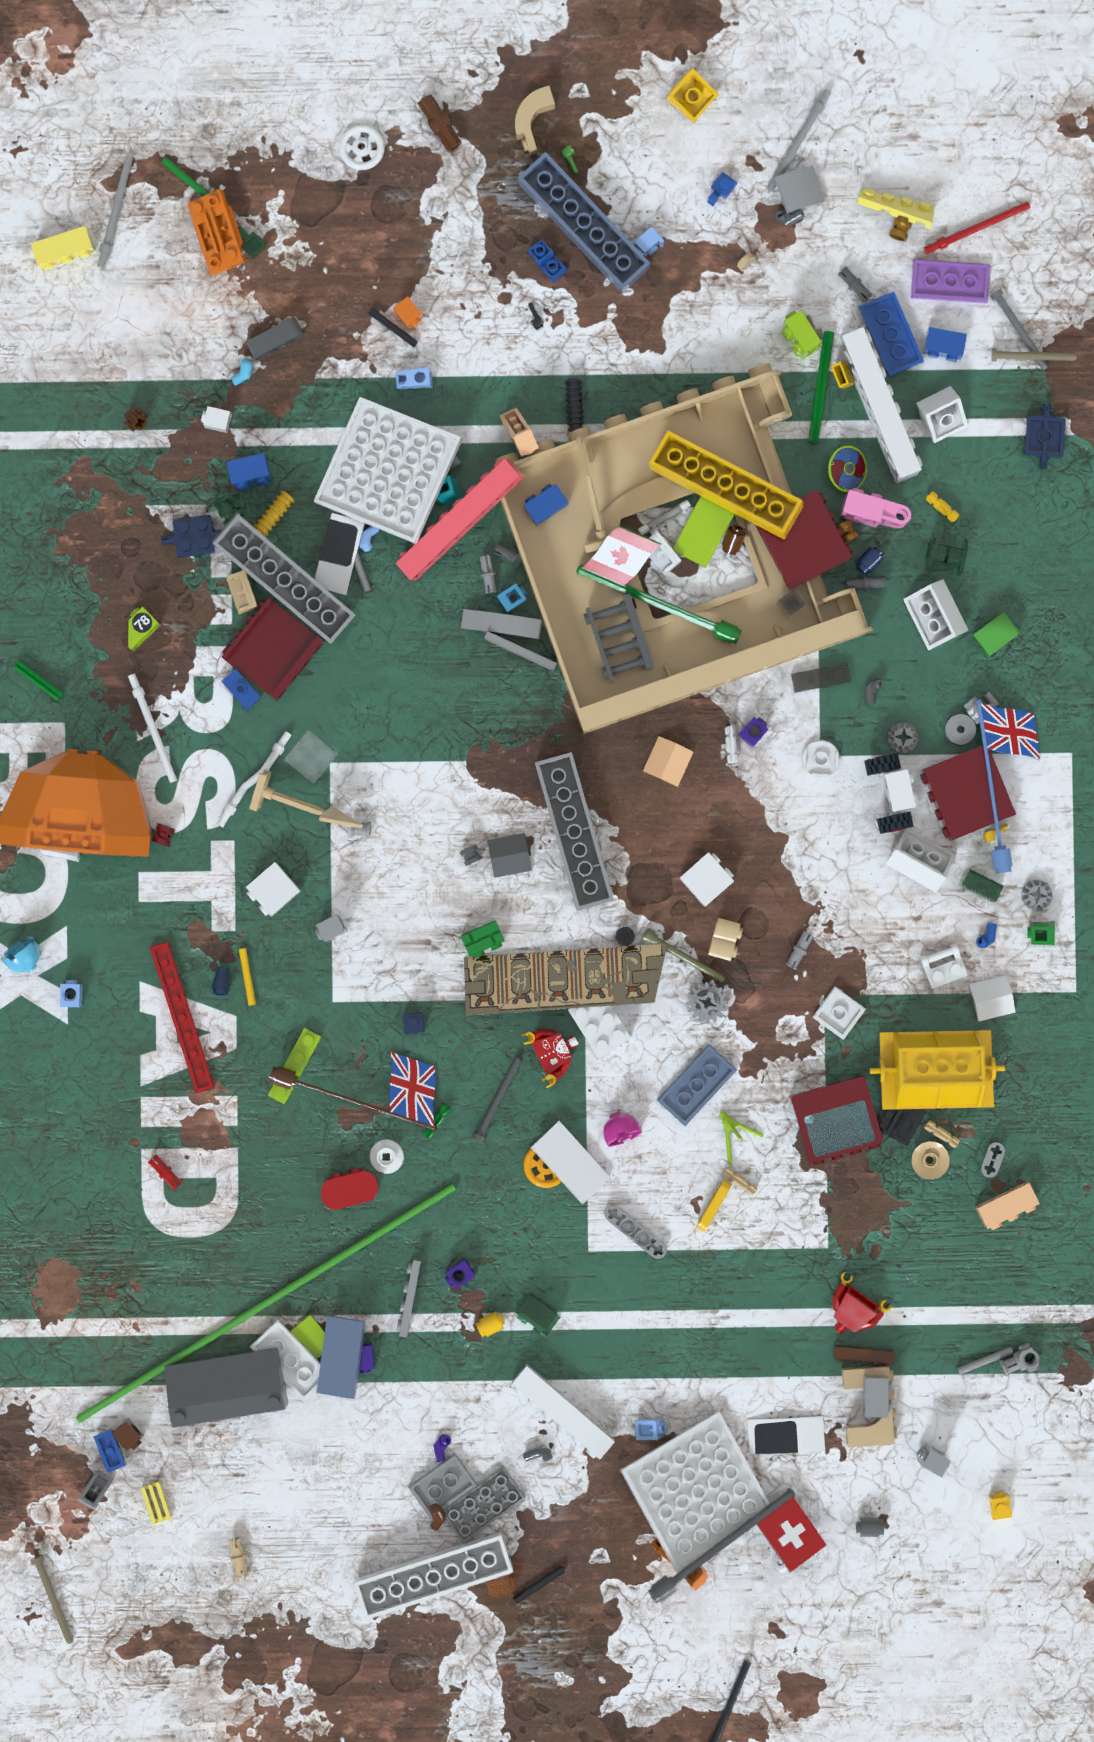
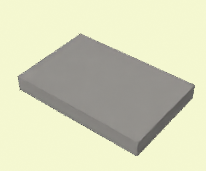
M454 1453L408 1486V1488L431 1519L433 1517L429 1508L432 1504L437 1503L444 1510L478 1484L457 1454Z

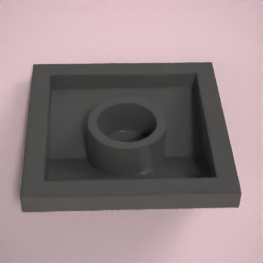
M525 833L487 840L494 878L532 871Z

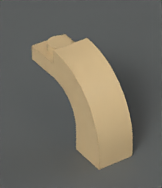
M550 86L533 91L522 101L517 110L515 118L516 139L524 138L522 145L524 151H528L530 156L537 154V147L531 131L533 120L539 114L555 109Z

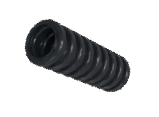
M567 379L565 381L567 385L565 387L567 391L565 395L568 397L566 399L568 403L566 405V408H568L566 413L569 415L567 416V420H569L567 431L569 433L583 428L582 425H584L582 421L584 419L582 415L583 410L581 409L583 407L581 403L583 398H581L582 392H580L582 380Z

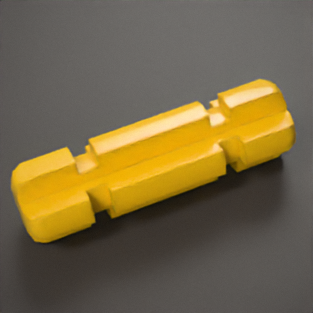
M930 492L926 497V501L934 504L933 507L943 516L946 515L950 522L953 523L959 517V513L955 510L952 511V507L943 499H939L935 492Z

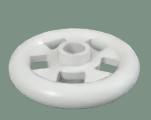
M355 125L349 128L342 135L339 143V152L342 160L356 170H367L376 166L382 159L385 149L381 134L375 128L368 125ZM361 132L368 133V139L360 137ZM351 136L356 139L352 145L347 143ZM376 142L377 150H371V143ZM364 144L365 148L360 150L358 146ZM352 150L357 155L354 159H351L348 155ZM369 154L371 160L363 162L362 157Z

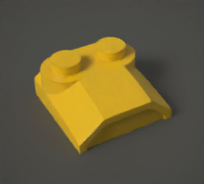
M690 68L669 90L666 98L672 106H675L694 124L697 118L719 94L693 68Z

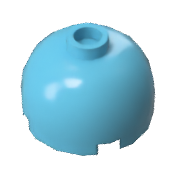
M32 936L26 937L27 941L21 943V941L16 942L4 952L5 958L1 957V960L11 971L16 973L27 971L29 973L37 967L36 963L39 961L41 953L37 942Z

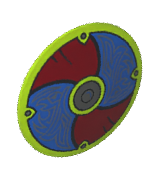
M842 446L832 454L829 460L828 473L833 485L841 491L848 492L853 490V488L858 489L863 484L867 474V463L860 450L853 446Z

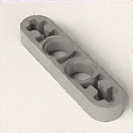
M617 1205L606 1207L604 1215L607 1221L653 1258L661 1259L665 1256L667 1249L662 1241ZM610 1209L612 1211L617 1209L616 1214L620 1218L622 1214L626 1216L621 1219L619 1225L616 1224L618 1219L615 1217L609 1218L610 1213L608 1211ZM626 1220L633 1222L634 1226L631 1231H625L622 1227L623 1222ZM646 1233L648 1241L640 1243L637 1239L638 1234ZM652 1238L655 1240L653 1244L656 1247H658L659 1245L662 1246V1254L657 1253L655 1255V1250L651 1246L649 1247V1249L646 1248V1246L650 1244Z

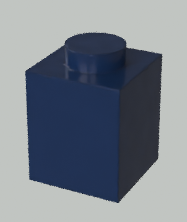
M423 1012L403 1014L404 1034L425 1032Z

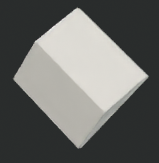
M1006 975L969 984L978 1022L1015 1013L1013 994Z

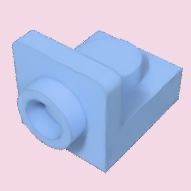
M663 1417L635 1420L636 1440H658L663 1438L666 1433V1424Z

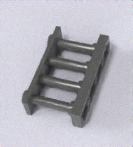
M630 594L622 596L623 601L618 605L591 613L590 607L586 608V613L583 614L586 624L591 625L605 667L602 668L603 676L605 679H609L610 683L614 681L612 676L614 674L638 666L645 667L646 671L654 668ZM622 611L623 613L627 612L629 619L625 623L597 631L594 620ZM628 629L629 631L633 630L635 637L631 641L603 649L601 638ZM632 648H639L641 656H638V659L609 667L606 657Z

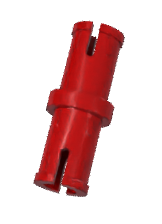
M156 1154L153 1159L158 1164L152 1159L149 1160L148 1164L159 1174L158 1177L160 1179L163 1178L175 1191L183 1182L171 1171L172 1168L167 1166Z

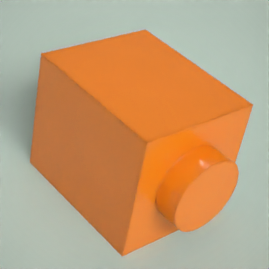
M408 296L393 307L394 313L407 329L415 328L422 322V313Z

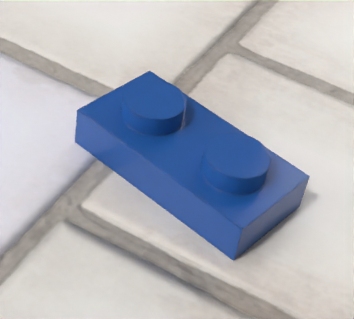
M113 1429L94 1436L107 1473L126 1466L118 1441L112 1435Z

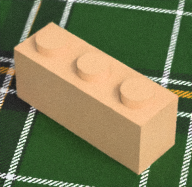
M517 407L500 415L509 438L521 456L529 455L539 448L530 427Z
M1026 1181L975 1206L985 1228L994 1230L1002 1226L1001 1222L1007 1219L1010 1222L1019 1217L1018 1214L1024 1211L1029 1213L1035 1210L1036 1205L1040 1203L1030 1183Z

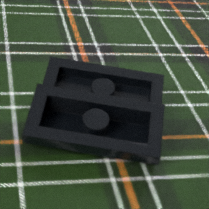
M881 1109L877 1116L880 1131L908 1146L926 1112L920 1109Z

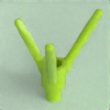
M723 1111L719 1116L724 1125L728 1164L731 1165L730 1131H733L739 1140L743 1138L736 1127L759 1137L764 1135L733 1120L731 1116H728Z

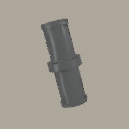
M847 266L841 270L842 272L838 273V276L849 286L848 289L850 291H854L863 302H866L872 296V293L861 283L862 280L860 278H857Z
M864 575L863 578H846L847 589L855 588V590L864 589V591H868V589L886 588L885 576L868 577Z

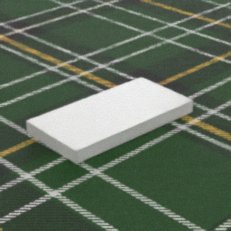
M557 1121L531 1146L532 1150L581 1204H584L611 1178L560 1121Z
M277 1319L250 1347L253 1351L278 1347L284 1382L304 1402L317 1390L321 1362Z

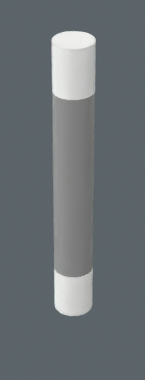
M686 499L638 529L641 535L647 533L690 507V503Z

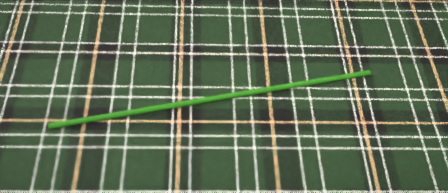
M452 1183L77 1415L76 1419L79 1423L165 1371L164 1367L166 1365L178 1363L456 1190L455 1186Z

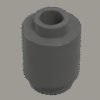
M860 1517L859 1521H856V1533H860V1537H879V1535H884V1520L879 1519V1517Z

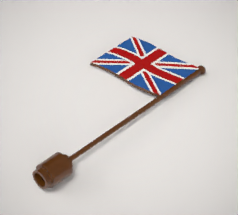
M390 1051L392 1060L389 1087L390 1111L298 1081V1076L295 1075L296 1071L281 1066H273L268 1081L273 1082L272 1084L290 1090L291 1086L295 1087L298 1084L432 1129V1132L437 1130V1125H434L433 1116L436 1077L435 1069L432 1065Z

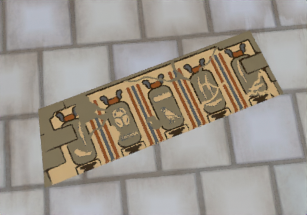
M667 944L489 955L477 958L464 957L466 1015L655 1003Z

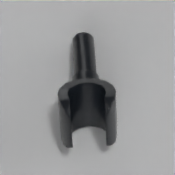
M530 302L528 306L534 317L530 323L535 330H538L543 326V321L536 312L533 303Z

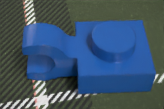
M722 171L711 185V189L714 192L709 196L707 203L714 206L720 197L726 200L737 186V182Z

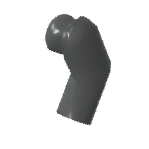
M801 209L794 213H786V211L780 210L775 214V219L786 225H792L805 217Z
M874 678L865 686L866 705L875 704L874 694L883 687L882 679Z
M535 1448L523 1453V1458L526 1462L542 1457L543 1461L547 1462L553 1456L549 1448Z

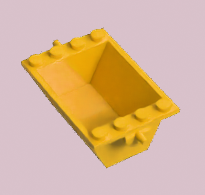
M991 1030L879 1033L880 1068H870V1074H880L882 1110L994 1107L993 1080L996 1079V1071H1005V1065H996L995 1057H992Z

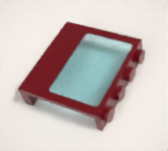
M864 1075L789 1096L793 1104L809 1164L813 1163L814 1166L825 1163L824 1159L832 1158V1160L843 1158L842 1154L849 1152L850 1155L861 1153L863 1148L868 1147L869 1150L879 1148L880 1143H884Z

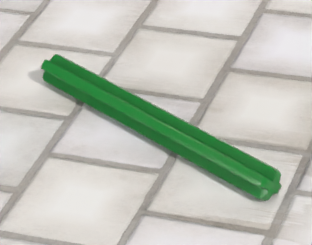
M824 331L808 438V442L811 444H818L834 338V332Z

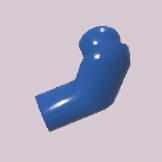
M987 923V932L976 939L978 947L986 948L995 942L997 924Z

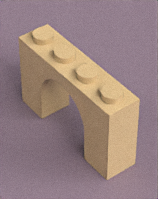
M887 1365L841 1367L842 1387L844 1390L863 1388V1375L887 1376L889 1381L894 1380L893 1370L889 1369ZM892 1389V1393H889V1400L891 1401L895 1400L894 1389ZM892 1408V1412H888V1418L877 1417L874 1421L867 1424L845 1425L846 1445L848 1448L895 1445L894 1439L898 1438L897 1428L893 1427V1420H896L895 1408Z

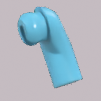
M247 358L240 361V372L231 377L235 386L251 377L253 365Z

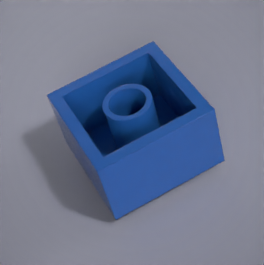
M264 453L226 462L231 484L235 490L239 489V492L247 491L250 489V486L254 485L264 487L272 481L268 460Z

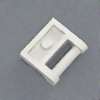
M956 943L950 945V948L928 956L923 955L919 957L931 989L968 976ZM950 955L954 956L955 960L930 969L929 963Z

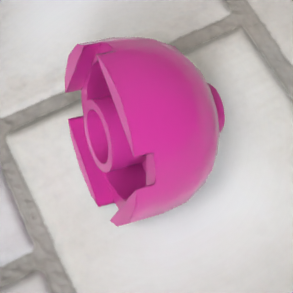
M620 1112L611 1114L609 1116L610 1119L603 1127V1136L608 1147L621 1145L624 1143V1140L629 1138L632 1140L642 1133L641 1126L634 1116L621 1114Z

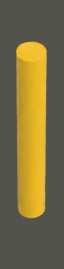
M242 948L239 949L248 1006L256 1005L247 950Z

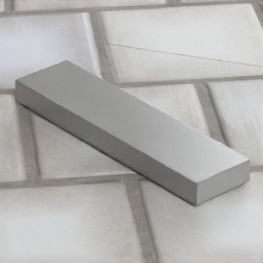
M486 632L484 637L486 641L551 671L555 670L556 662L493 633Z

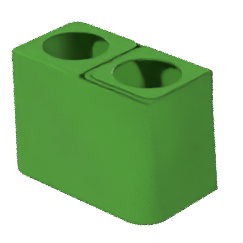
M1002 612L974 633L972 637L986 656L990 657L1021 632L1008 616Z

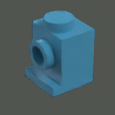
M515 583L497 595V599L508 614L526 602L525 596L528 594L522 585L518 587ZM516 595L517 600L514 602L511 601L510 596Z

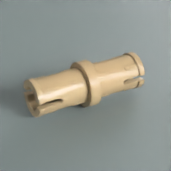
M235 1537L236 1546L233 1538L229 1539L228 1542L232 1554L231 1562L234 1563L236 1578H242L241 1570L245 1578L249 1574L247 1572L246 1554L243 1553L241 1538Z

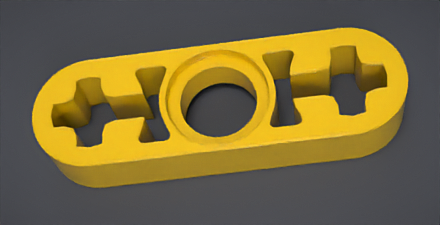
M722 1180L698 1221L696 1228L703 1232L707 1230L732 1186L730 1182Z

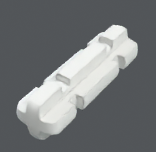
M735 726L725 727L728 763L738 762L736 736H734L736 734Z

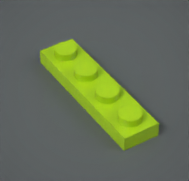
M307 1028L303 1029L283 1066L284 1068L296 1071L297 1080H299L322 1037ZM273 1085L268 1096L285 1104L294 1087L291 1086L289 1090Z

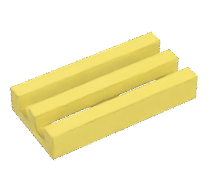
M160 1481L142 1486L141 1491L152 1525L171 1519L172 1517ZM153 1487H157L165 1516H162ZM147 1489L150 1491L158 1518L155 1517Z

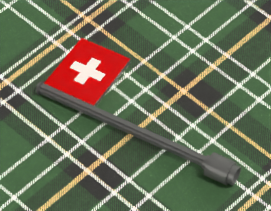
M788 1488L784 1494L676 1575L669 1578L665 1575L650 1586L651 1588L648 1590V1593L656 1604L663 1602L677 1591V1583L755 1525L758 1526L789 1573L827 1546V1544L795 1500V1492Z

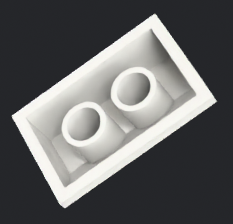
M943 579L903 599L928 651L969 631Z
M906 828L894 846L886 864L910 879L924 885L926 888L937 892L946 879L956 855L913 830Z

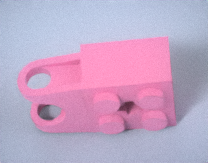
M853 488V490H849L845 495L839 516L840 518L850 519L851 521L872 527H877L878 524L900 529L909 522L911 511L904 505L882 499L883 496L871 493V495L863 494V490ZM896 514L903 515L904 520H899Z

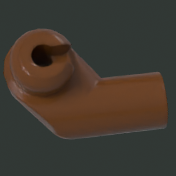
M434 1503L429 1508L434 1519L430 1527L437 1531L445 1521L446 1515L439 1504Z

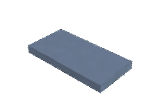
M708 1044L657 1101L686 1126L737 1069Z
M327 1316L317 1393L355 1399L366 1321Z

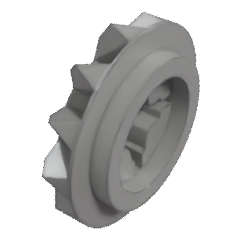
M906 722L895 724L888 733L889 745L893 750L900 753L913 750L919 739L917 730L912 724ZM904 729L905 735L911 737V739L905 740L902 746V740L895 738V736L902 735Z
M1041 880L1028 882L1022 890L1023 903L1031 910L1045 909L1050 905L1053 898L1052 889L1046 882ZM1039 887L1040 894H1043L1045 897L1039 898L1036 904L1035 897L1029 894L1035 893Z

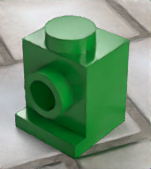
M1055 921L1031 922V927H1027V938H1031V945H1055ZM1037 930H1045V931H1044L1043 933H1038Z

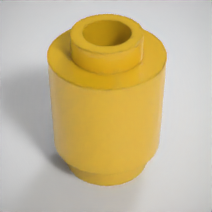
M495 1311L479 1319L476 1326L482 1337L486 1335L488 1337L504 1329L503 1324L506 1322L502 1314H497Z

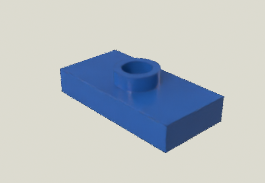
M236 669L221 681L246 710L261 699L259 694Z

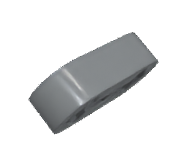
M991 1142L987 1146L980 1165L982 1175L989 1178L997 1175L1005 1154V1148L999 1142ZM998 1145V1149L1001 1152L1000 1154L996 1153L994 1159H992L993 1152L991 1148H995ZM992 1160V1168H994V1171H990L989 1174H986L987 1170H985L984 1167L985 1165L989 1166Z

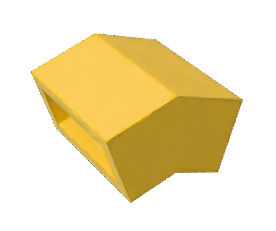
M840 361L831 366L839 388L845 389L854 385L855 382L846 361ZM838 368H841L846 383H844Z

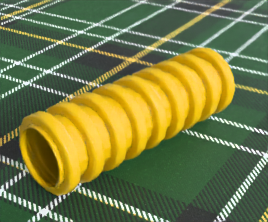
M280 491L281 495H277V500H273V505H269V510H265L266 514H262V519H258V524H254L255 528L264 536L269 535L268 532L272 531V526H276V521L279 522V518L284 516L283 513H286V509L291 507V502H295L285 491Z

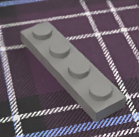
M414 1258L413 1263L409 1262L407 1274H410L409 1282L405 1281L403 1293H407L406 1301L402 1300L400 1312H403L402 1320L398 1319L396 1330L400 1331V1337L407 1338L421 1259Z

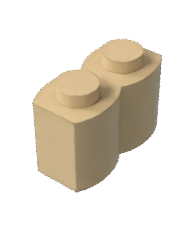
M717 918L708 955L731 961L732 957L735 958L738 950L735 943L737 939L741 938L743 928H740L741 924Z

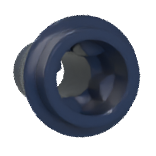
M217 967L211 987L214 995L227 996L228 991H230L228 968Z

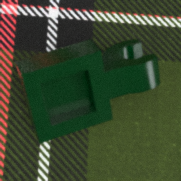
M241 226L238 227L243 240L241 247L254 259L267 245L254 231L249 235Z

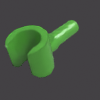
M568 145L563 149L562 156L569 162L575 174L578 170L571 158L575 152Z

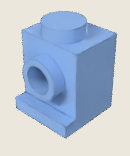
M652 227L634 242V246L644 257L647 254L651 256L658 249L657 245L662 247L664 244L662 237Z

